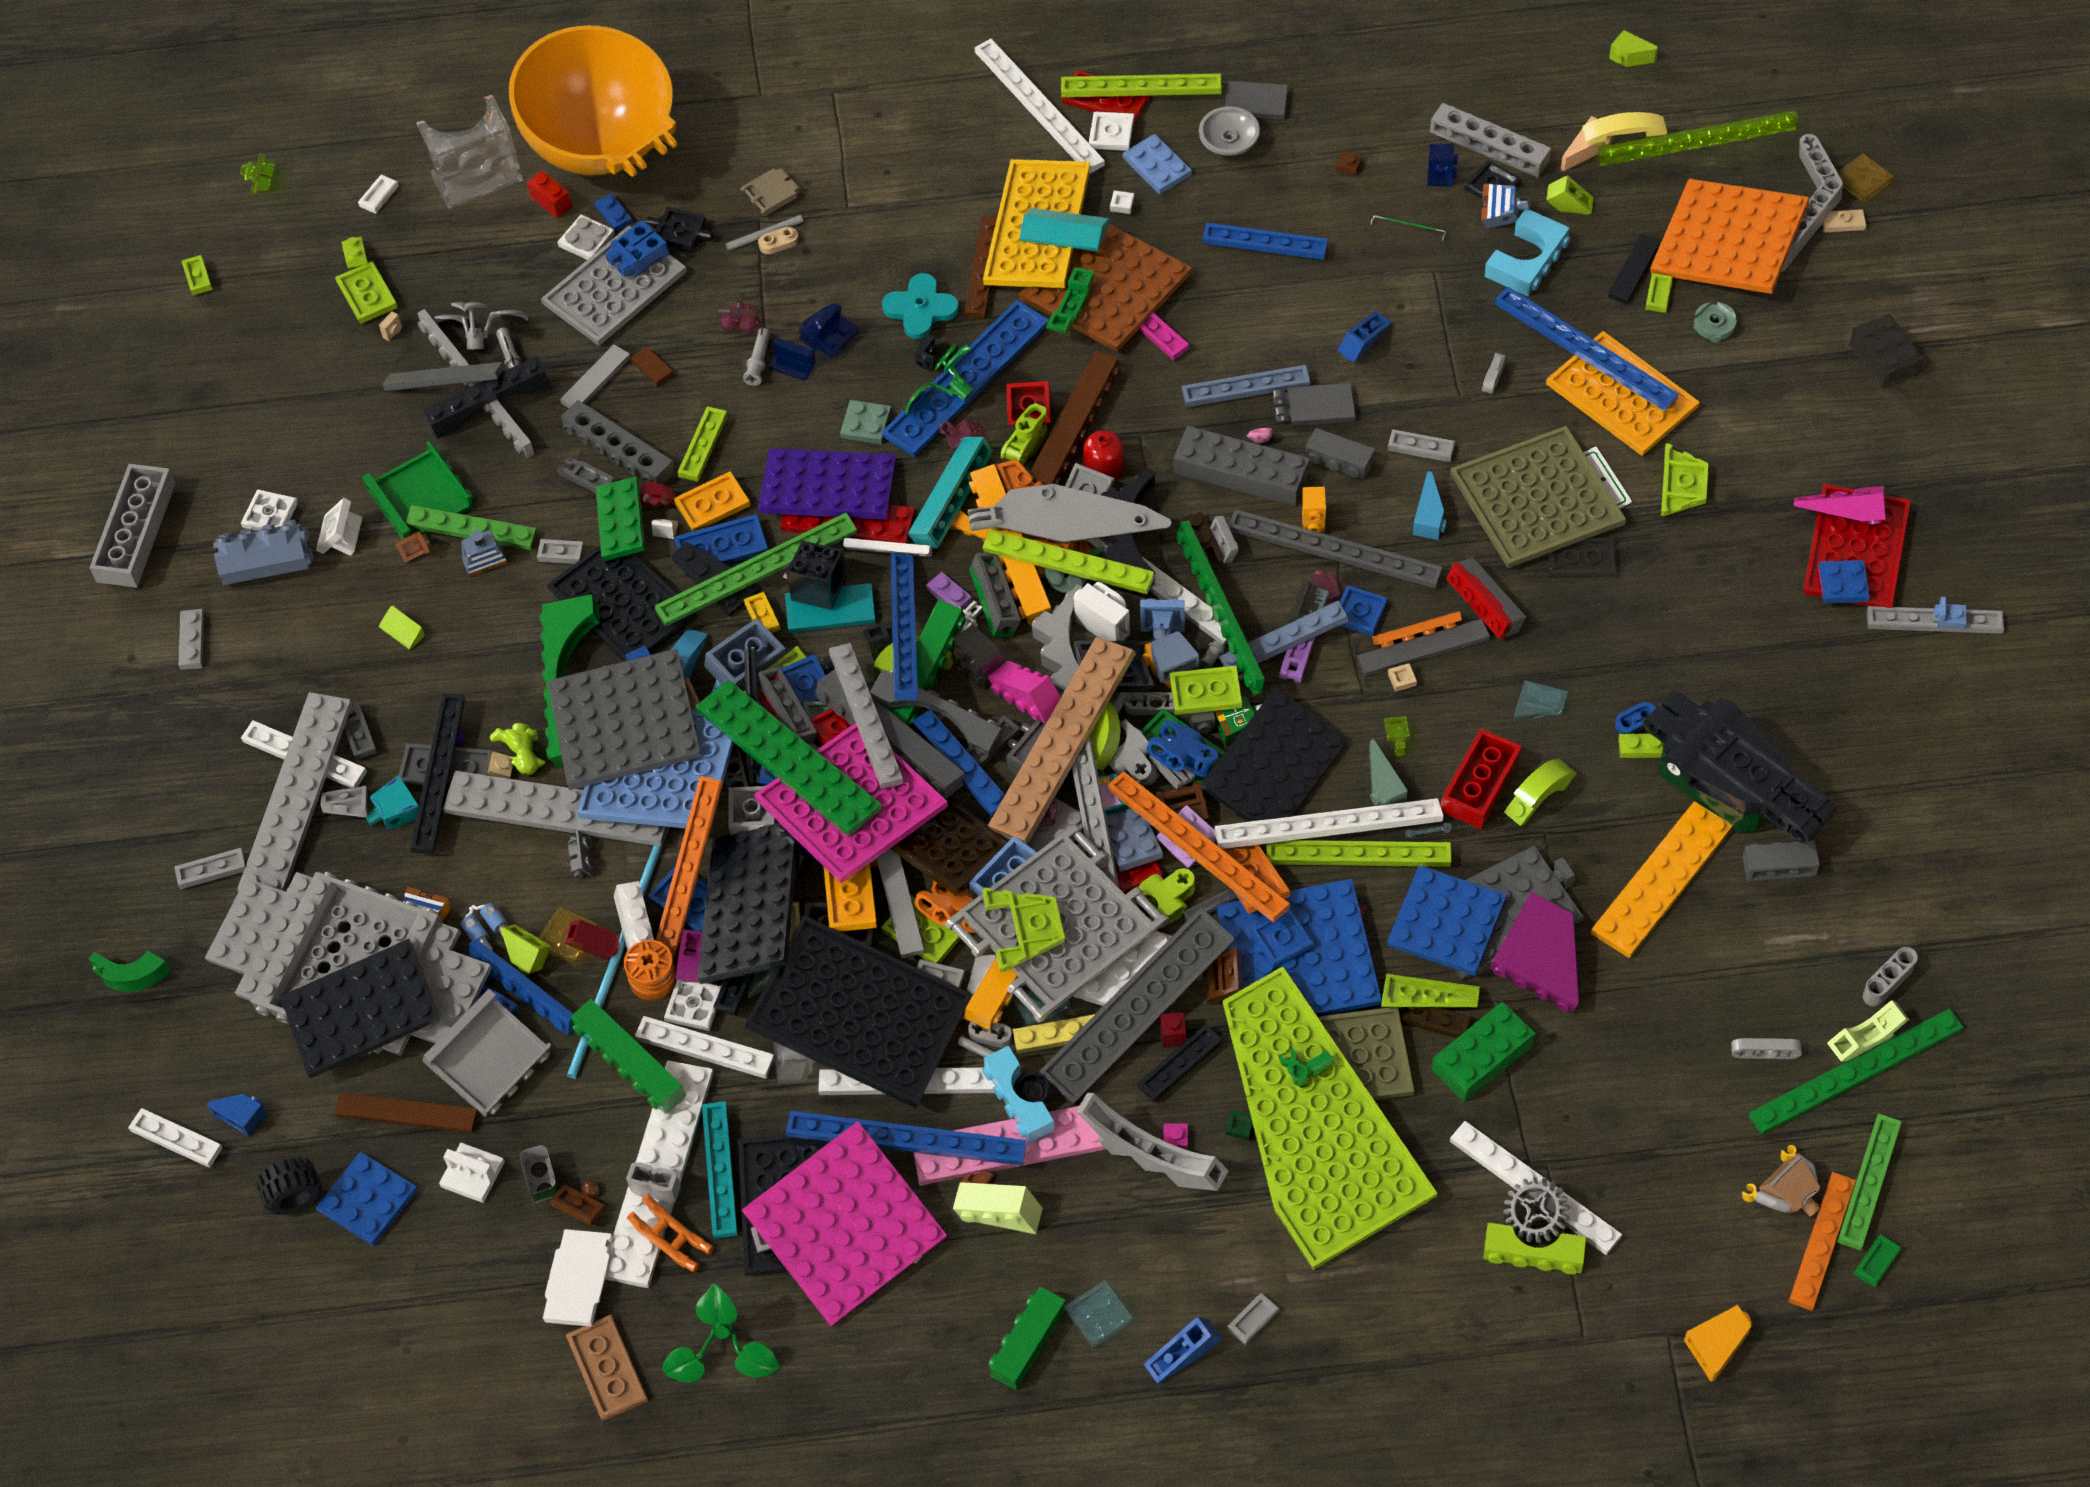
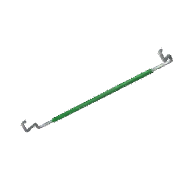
M1373 216V219H1374V217H1378V218H1382V219H1385V220H1390V221H1394V222L1404 223V224L1413 225V226H1417V227H1422V228H1426V229H1431V230H1435V231L1437 230V231L1445 232L1444 235H1443L1442 241L1444 240V236H1445V234H1446V231L1439 230V229H1436V228H1431V227H1427V226L1417 225V224L1408 223V222L1399 221V220L1390 219V218H1385V217Z

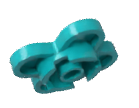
M925 273L917 274L910 279L908 291L888 293L882 300L884 314L889 318L904 321V332L913 339L925 338L927 334H930L932 324L953 319L959 310L957 299L950 294L937 293L935 278Z

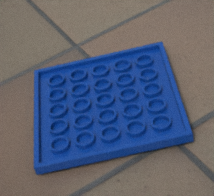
M1352 879L1290 891V897L1285 900L1290 903L1291 910L1314 942V947L1273 968L1250 933L1251 928L1268 920V918L1259 911L1248 914L1240 900L1217 906L1220 925L1235 938V941L1226 951L1237 947L1242 952L1244 988L1283 966L1317 1017L1382 1004Z

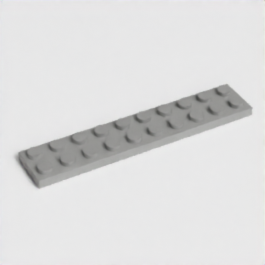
M308 693L246 868L240 880L238 892L246 878L286 891L353 704L350 699Z
M455 771L443 807L445 814L576 833V830H579L584 835L661 847L667 830V826L578 818L577 811L584 790H569L567 787Z

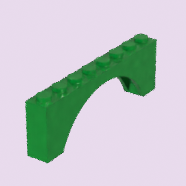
M592 594L542 604L540 622L543 626L541 641L544 645V651H542L541 655L545 664V670H543L542 675L546 683V689L543 690V694L547 702V708L544 709V714L548 721V728L545 729V733L549 741L546 753L548 759L552 760L556 767L564 765L548 680L564 677L567 662L574 648L591 629L600 624L599 604Z

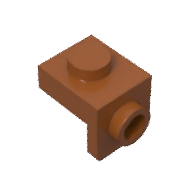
M418 531L395 542L403 562H408L424 553H430L428 547L431 545L427 536H422Z

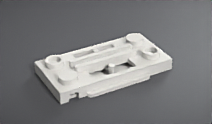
M564 1230L560 1249H557L555 1252L545 1292V1298L547 1299L543 1315L545 1322L592 1327L610 1259L609 1251L613 1238L610 1233Z

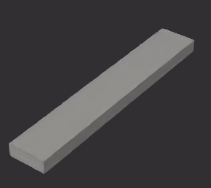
M1868 606L1866 610L1868 629L2003 634L2004 631L2002 611L1966 610L1965 629L1937 627L1934 608Z
M889 849L876 859L901 958L923 954L924 949L901 859L898 854Z

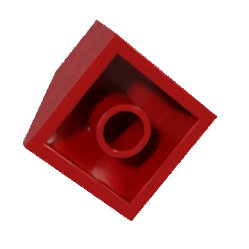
M1049 381L1006 384L1008 426H1015L1022 413L1035 403L1046 407V418L1042 424L1051 423L1052 398ZM1033 411L1030 413V417L1038 419L1042 413L1040 411Z

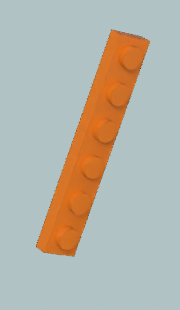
M1832 1172L1789 1303L1811 1311L1813 1310L1856 1180Z

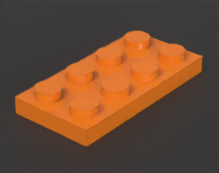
M1259 845L1222 849L1283 899L1290 897V890ZM1234 892L1248 914L1258 911Z

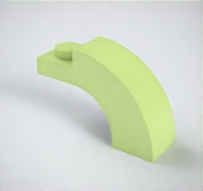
M1891 1000L1862 1024L1853 1028H1844L1828 1042V1045L1841 1062H1846L1890 1040L1895 1036L1893 1033L1905 1024L1909 1018L1899 1005Z

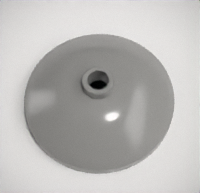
M1220 107L1204 116L1199 125V137L1203 145L1214 153L1237 155L1248 151L1256 144L1259 138V124L1250 112L1242 108Z

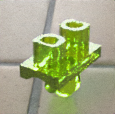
M259 154L256 167L253 162H248V164H244L240 168V173L244 176V180L249 181L253 178L250 193L256 194L257 189L269 191L271 178L261 176V174L273 176L275 163L266 161L265 154Z

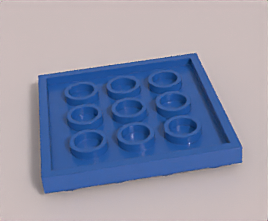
M1419 865L1387 940V946L1476 976L1506 901L1507 894Z

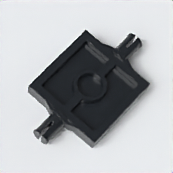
M667 207L665 213L659 219L649 216L646 219V224L655 226V232L668 246L692 251L700 237L709 240L713 237L712 231L702 229L706 222L705 215Z

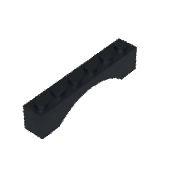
M535 356L503 371L498 379L482 381L423 409V412L438 439L456 430L469 415L492 401L515 394H532L551 384L539 358Z

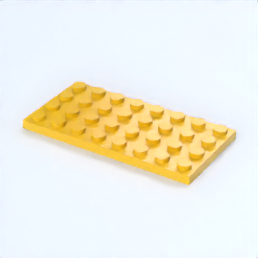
M1010 161L983 277L984 285L1065 288L1073 248L1020 241L1019 236L1023 217L1031 208L1081 215L1091 169L1090 162Z

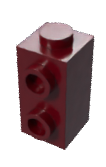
M579 919L570 922L564 944L606 960L618 953L620 943L618 942L621 935Z

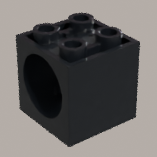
M802 540L786 571L791 601L832 610L847 580L843 550Z

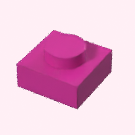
M1164 1124V1141L1179 1148L1188 1149V1124Z

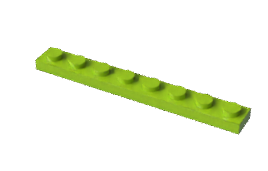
M1221 74L1061 77V97L1221 94Z
M992 529L989 530L983 545V551L1144 594H1148L1155 577L1154 571Z
M1290 840L1267 843V858L1272 865H1421L1423 867H1451V842Z

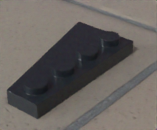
M686 542L671 554V559L697 585L731 569V567L689 542ZM754 583L715 603L730 617L744 605V599L756 595L762 590V586Z

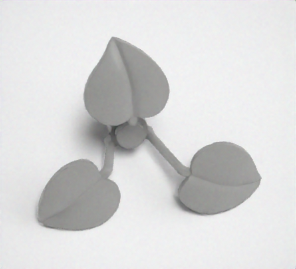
M477 302L451 303L452 307L460 308L463 311L469 309L470 317L461 315H438L434 317L436 324L449 319L462 322L466 332L467 349L472 350L484 349V338H487L493 318L502 315H514L528 321L527 314L518 310L491 312L483 333L482 328H475L473 307L486 308V304ZM466 319L470 320L471 328H468Z

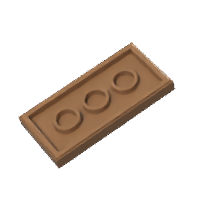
M611 1315L593 1322L592 1327L584 1326L566 1334L602 1422L648 1402Z

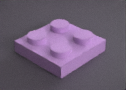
M1187 805L1178 813L1180 817L1213 843L1217 841L1215 830ZM1161 832L1156 836V840L1186 868L1190 869L1197 862Z

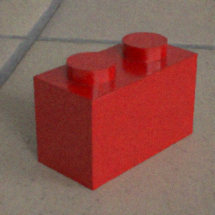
M540 171L527 181L530 197L557 219L572 208L569 191L543 171Z

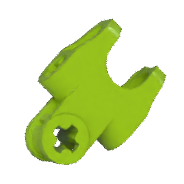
M1035 403L1022 413L1015 424L1016 430L1009 440L1005 442L1001 450V459L1010 461L1017 459L1023 466L1027 458L1035 455L1048 432L1047 424H1042L1046 418V407ZM1033 411H1040L1042 413L1038 419L1030 417V413Z
M1183 868L1176 870L1166 879H1163L1157 873L1153 874L1139 885L1143 895L1157 910L1170 918L1166 925L1176 921L1187 910L1188 907L1184 901L1194 894V875L1190 870ZM1133 901V903L1139 908L1140 904L1137 901Z

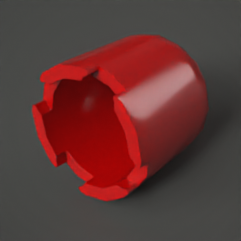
M1107 430L1092 433L1084 443V466L1113 477L1115 481L1120 479L1125 469L1124 445L1121 438L1114 432Z

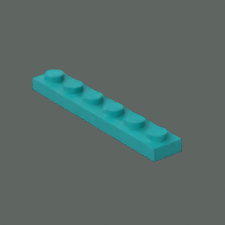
M726 1101L702 1104L713 1238L738 1236Z

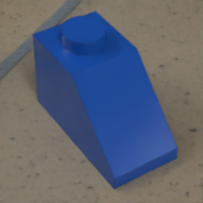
M244 1094L209 1101L207 1104L213 1116L249 1137L267 1115L262 1107L263 1103L254 1096L249 1098Z

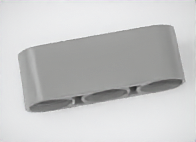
M1900 948L1867 981L1863 992V1000L1866 1004L1874 1007L1879 1006L1912 974L1918 958L1917 953L1912 948ZM1901 960H1906L1909 963H1903ZM1886 975H1891V976H1893L1894 978H1893V979L1888 978ZM1871 990H1876L1879 994L1873 993Z

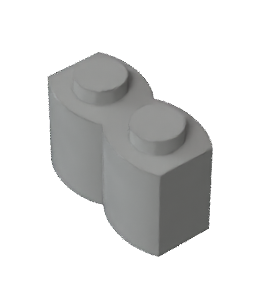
M632 1163L626 1177L632 1193L641 1197L649 1194L657 1200L666 1203L676 1202L681 1188L678 1175L675 1172L666 1168L654 1169L645 1163Z

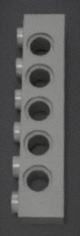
M1442 103L1431 118L1430 133L1535 177L1540 176L1550 160V147L1480 119L1470 113L1456 109L1453 106Z

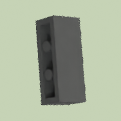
M1315 428L1305 447V457L1309 458L1311 463L1328 467L1333 471H1339L1352 478H1359L1361 480H1365L1374 462V448Z
M1797 841L1790 843L1774 842L1765 845L1754 843L1745 846L1742 857L1747 881L1816 876L1819 868L1815 841H1809L1807 844H1801Z

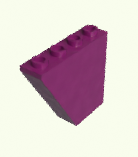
M1531 892L1494 957L1490 969L1499 977L1511 979L1519 988L1535 992L1538 998L1555 1003L1556 1007L1560 1010L1573 1013L1579 1003L1573 914Z

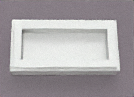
M380 175L358 201L359 207L376 214L398 188V182Z

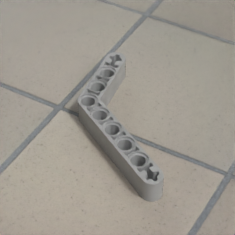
M1805 134L1800 138L1799 157L1816 185L1817 190L1809 199V204L1781 272L1788 268L1822 225L1823 220L1833 211L1842 198V180L1819 139L1813 134Z

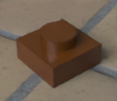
M1342 151L1337 164V171L1356 175L1362 155Z

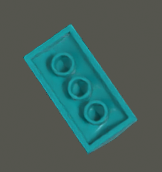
M1031 208L1023 217L1019 240L1098 251L1109 224V218Z

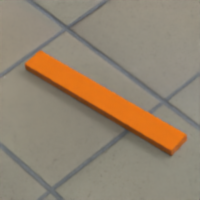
M704 776L699 777L656 941L662 942L669 948L673 959H676L683 929L685 928L723 785L721 780Z

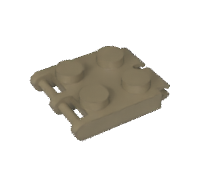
M773 168L742 186L741 191L751 198L753 205H757L761 209L763 216H767L796 199V194L800 192V187L792 179H789L790 176L782 168L778 170Z

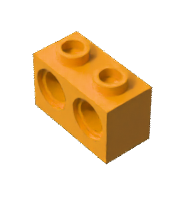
M1303 487V528L1325 533V487Z

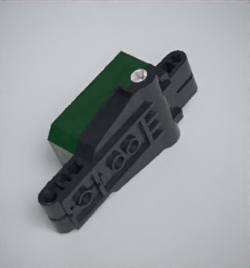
M1673 691L1643 721L1645 729L1664 743L1658 774L1701 806L1730 823L1732 828L1738 833H1754L1769 820L1797 842L1807 844L1837 813L1836 807L1829 800L1830 797L1792 771L1790 759L1735 703L1728 699L1721 698L1715 704L1706 700L1699 706L1679 691Z

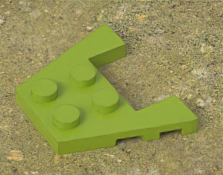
M982 888L986 911L1010 907L1019 944L1018 947L996 950L1000 973L1065 942L1056 897L1030 893L1021 895L1013 894L1012 891L1007 890L998 892L991 891V888Z

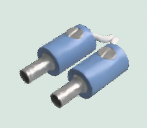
M494 903L478 907L472 905L469 907L470 912L462 920L461 927L471 941L477 939L494 951L488 942V933L477 918L472 915L473 909L480 910V914L495 934H500L502 928L509 926V923Z

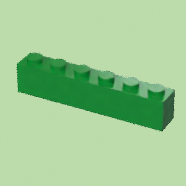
M939 599L916 643L917 683L921 686V689L927 692L936 684V675L939 669L944 667L947 660L946 655L949 649H952L956 643L955 636L959 629L962 630L966 622L965 614L961 608ZM885 706L888 711L909 728L914 727L912 721L918 718L917 713L920 707L901 706L889 708Z
M592 999L570 1016L574 1025L572 1026L573 1031L580 1038L584 1036L588 1040L587 1044L594 1052L599 1050L603 1054V1060L610 1067L614 1065L618 1068L617 1073L623 1080L627 1081L629 1079L633 1083L632 1087L639 1095L645 1094L648 1097V1103L655 1110L659 1108L666 1114L687 1096L682 1084Z

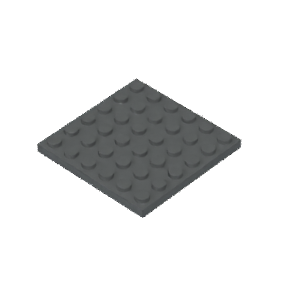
M678 649L548 680L569 790L702 757Z

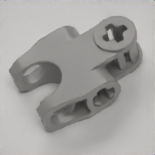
M1125 719L1121 722V726L1126 732V740L1117 748L1109 765L1117 775L1123 771L1125 773L1129 771L1132 777L1141 785L1150 786L1157 780L1158 771L1147 757L1149 753L1146 749L1149 740L1140 730L1133 727Z

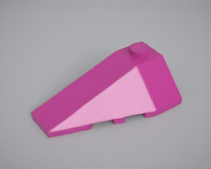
M1884 486L1858 488L1852 492L1853 494L1838 491L1830 494V497H1826L1825 494H1817L1794 499V506L1854 520L1868 521V524H1878L1882 522L1881 520L1886 519Z

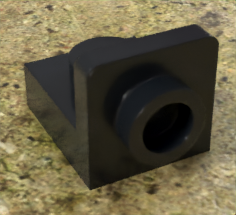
M927 334L914 351L915 364L922 369H928L932 372L935 369V337Z
M884 623L863 630L872 658L876 660L880 653L891 644L890 636Z

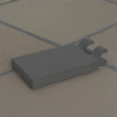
M1350 383L1287 387V392L1283 390L1273 391L1274 406L1289 404V409L1276 407V423L1291 421V426L1355 422Z

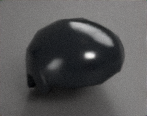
M1030 1073L1018 1081L1015 1093L1025 1101L1043 1102L1045 1105L1051 1096V1086L1044 1075Z

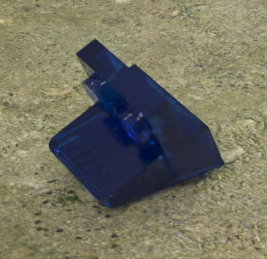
M834 303L804 320L799 329V334H801L799 339L814 351L819 349L832 359L858 332V327L841 315L842 306Z

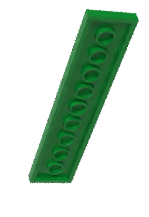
M729 679L695 706L696 711L776 778H779L782 783L792 789L799 797L848 837L882 810L881 803Z

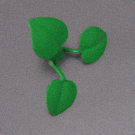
M955 343L939 360L934 369L936 371L943 364L945 366L944 371L948 370L954 377L949 383L951 389L933 382H926L910 398L905 409L907 415L913 400L930 387L940 389L951 396L956 394L962 401L970 394L974 388L955 369L956 360L962 354L971 351L969 344L964 345L958 350V344Z
M713 1283L696 1304L698 1318L706 1324H714L708 1339L697 1355H695V1352L690 1347H679L673 1350L664 1361L663 1373L672 1379L685 1383L699 1380L705 1371V1365L699 1359L704 1355L714 1336L720 1339L732 1336L735 1351L739 1355L735 1360V1367L746 1376L754 1378L768 1376L777 1371L781 1364L776 1359L771 1348L762 1342H749L743 1346L742 1350L739 1348L736 1336L737 1331L733 1329L737 1318V1307L728 1293L718 1284Z

